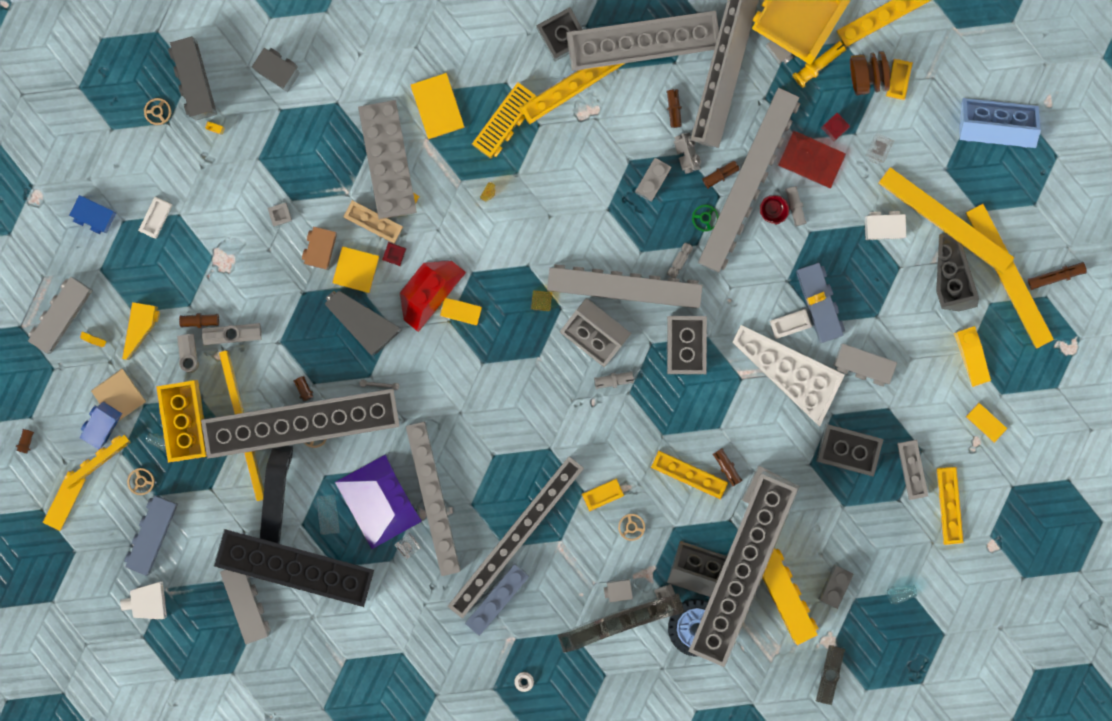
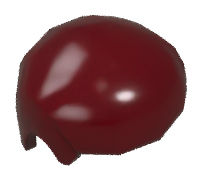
M769 195L760 204V214L766 222L777 225L784 222L788 217L789 205L783 197Z

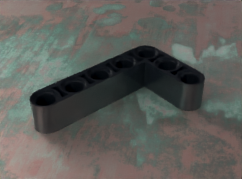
M290 445L272 448L265 472L260 539L280 544L286 477L293 455V446Z

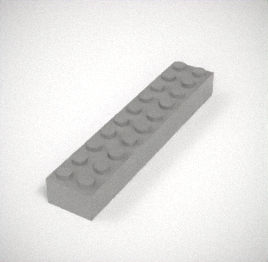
M394 389L201 420L207 459L400 427Z
M766 471L761 473L688 652L723 667L727 664L797 495L799 485Z

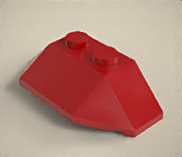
M453 261L423 263L400 291L404 321L419 332L466 272Z

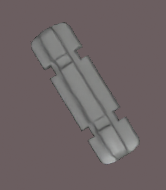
M683 244L682 251H679L672 263V268L670 267L667 275L671 278L677 277L678 271L682 269L688 258L687 255L693 250L690 244Z

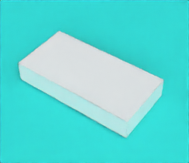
M154 197L138 231L157 239L173 205L158 197Z
M806 309L769 321L775 339L812 327Z

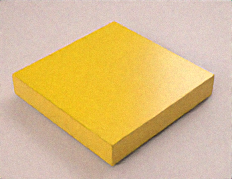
M342 246L332 283L370 293L380 256Z

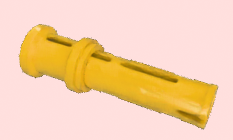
M838 41L813 61L811 65L806 63L802 70L798 73H793V78L802 88L805 87L806 82L813 77L816 78L819 71L845 52L846 48L843 46L837 50L842 45Z

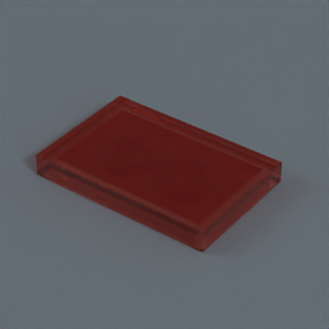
M793 131L778 166L831 189L846 153Z

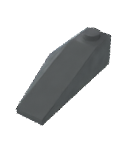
M947 233L939 234L936 293L941 309L959 312L978 307L979 296L963 245Z

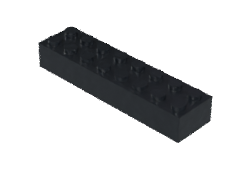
M227 529L223 530L213 565L217 568L361 607L365 606L374 573L373 569Z

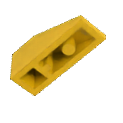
M132 302L122 359L129 360L155 326V322H158L160 311H157L158 307Z
M972 326L955 332L954 336L972 387L991 381L976 327Z

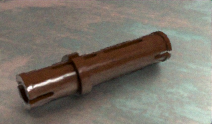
M1084 262L1068 267L1065 265L1062 266V269L1028 278V284L1030 289L1034 290L1065 279L1069 281L1072 277L1086 274L1087 269Z

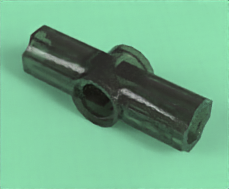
M833 645L828 646L824 666L821 671L816 702L832 705L837 682L840 678V669L845 652L844 648ZM828 670H834L835 677L832 680H827L825 677Z

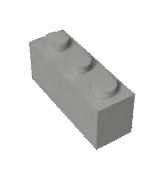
M840 344L833 366L838 367L837 371L848 374V371L856 373V378L862 380L870 378L874 380V384L884 387L885 384H890L897 362L845 344Z

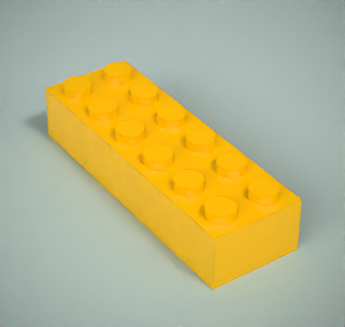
M774 548L762 579L793 642L799 645L817 636L816 630L819 628L812 617L809 618L807 613L810 610L804 600L801 601L799 598L802 595L799 587L795 583L792 584L790 580L793 575L790 569L783 565L784 557L778 548Z

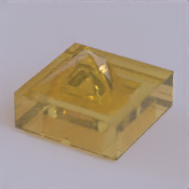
M488 182L480 196V200L487 203V201L494 198L496 185Z

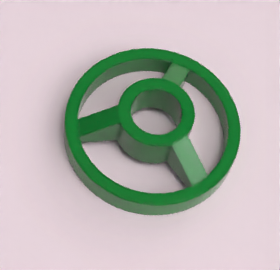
M710 205L697 207L692 214L693 225L700 231H711L714 226L710 227V214L714 211L718 219L719 216L716 209ZM701 207L711 208L709 212L695 215V212ZM708 215L709 220L706 222L703 221L702 216ZM694 218L700 219L701 223L706 224L708 229L699 228L695 224Z

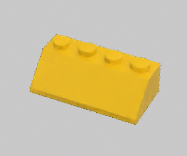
M198 380L156 386L168 463L207 457L201 420H204Z

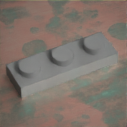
M917 440L897 443L908 499L913 500L927 497L928 491Z

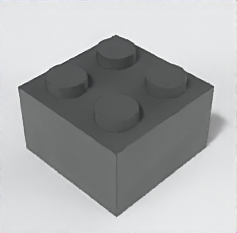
M570 7L536 25V29L555 62L569 54L566 32L583 30Z
M270 47L269 50L263 48L252 68L288 92L300 74L297 70L298 66L288 58L285 61L281 59L280 53Z

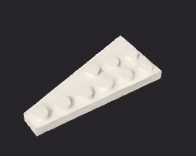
M740 325L732 343L820 427L845 375Z

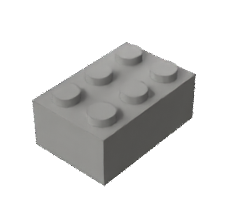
M667 316V374H706L707 316Z

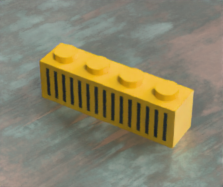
M517 82L473 141L472 145L490 159L493 156L497 157L503 149L501 147L504 141L508 142L513 136L514 132L512 130L516 125L520 126L525 120V116H523L519 107L536 97V95Z

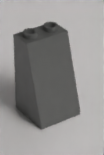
M333 291L325 298L327 300L325 305L372 356H375L402 331L400 327L340 291L337 293Z

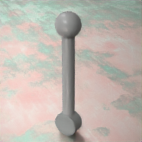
M364 379L359 382L361 387L376 386L392 388L394 390L399 389L398 383L367 382Z

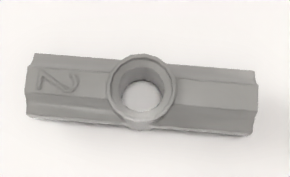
M260 323L203 328V344L212 345L262 340ZM230 329H235L237 336L231 340L228 338L227 333Z

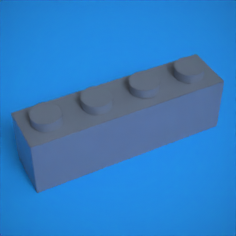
M817 263L797 270L796 274L819 342L824 343L844 336L845 328L842 320L839 321L837 313H839L836 302L833 303L830 297L833 295L830 284L826 285L824 277H827L824 266L820 267V264ZM821 292L825 293V300L808 305L807 298Z
M158 495L149 499L146 506L149 509L147 515H143L139 523L141 527L139 534L136 533L132 540L134 545L132 552L128 551L124 562H127L126 568L145 576L150 575L178 503Z
M514 564L467 619L465 624L480 636L525 583L529 575L518 565Z

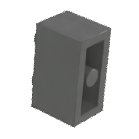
M834 565L818 599L838 609L854 574Z

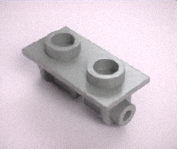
M683 133L674 137L677 154H685V156L679 158L685 174L694 170H701V160L699 155L696 154L695 142L690 140V133Z

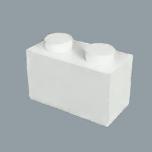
M890 211L889 215H881V212H870V216L865 217L866 240L906 238L905 214L900 215V211Z

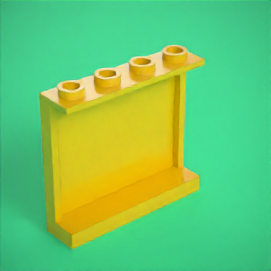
M765 0L762 4L764 7L763 11H758L752 20L755 22L752 29L811 65L851 0Z

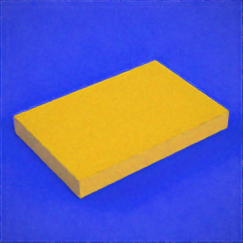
M447 73L410 85L428 140L465 128Z

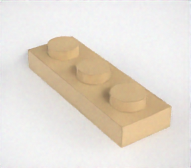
M353 200L343 216L345 219L395 244L403 229V226L387 218L379 220L378 213Z

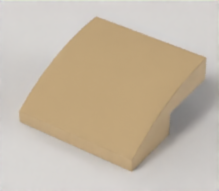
M123 368L91 390L99 404L105 402L122 413L119 421L146 402V399L135 387L134 382Z

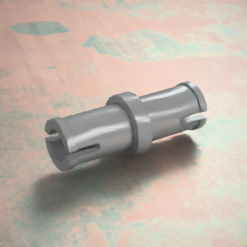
M797 186L785 189L795 227L807 224L802 209L804 207L803 202H800Z
M632 371L615 374L614 372L608 376L594 377L596 390L612 386L617 388L618 385L633 384L634 378Z

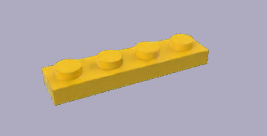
M125 435L115 437L111 441L112 445L98 450L95 453L96 457L91 461L90 459L85 460L80 464L81 468L76 472L71 471L64 477L66 480L63 481L66 488L69 490L128 446L131 443Z

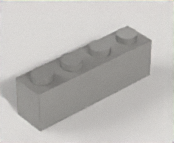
M73 277L64 280L60 287L62 289L61 292L50 301L51 307L48 311L45 310L39 318L41 322L37 327H33L28 335L30 337L28 342L47 354L52 353L93 291Z
M228 570L221 571L220 574L245 644L268 637L271 628L268 621H264L262 615L264 608L262 603H258L256 599L258 592L255 584H251L250 576Z

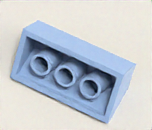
M968 98L962 99L959 124L960 140L1036 148L1041 131L1039 106Z

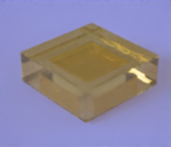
M533 290L531 310L550 311L552 292Z

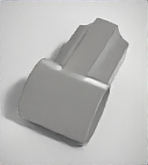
M194 334L177 336L180 368L188 373H193L199 367ZM187 359H192L194 362L193 367L190 369H186L184 365Z

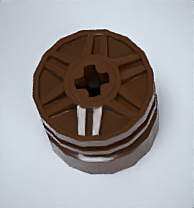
M879 51L877 58L874 52L870 53L869 62H867L864 54L850 56L851 78L856 96L869 94L870 85H873L876 93L880 92V83L883 91H889L891 74L884 51Z

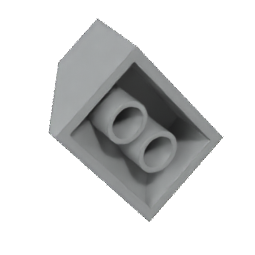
M587 298L560 331L562 335L603 367L608 364L631 335L627 329Z

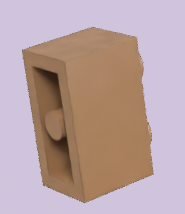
M313 226V230H309L307 235V241H309L308 249H304L302 260H305L304 264L328 270L337 233Z

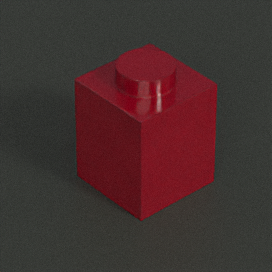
M836 113L821 129L835 141L850 126Z

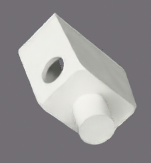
M163 581L130 591L131 598L120 600L121 610H132L133 618H167Z

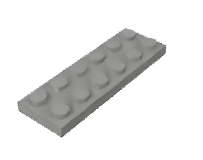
M396 100L359 106L358 110L379 220L417 213Z

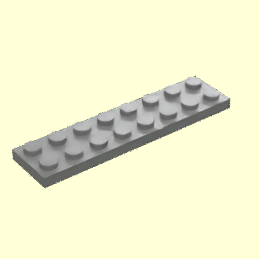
M716 11L566 32L572 71L714 50L719 34Z

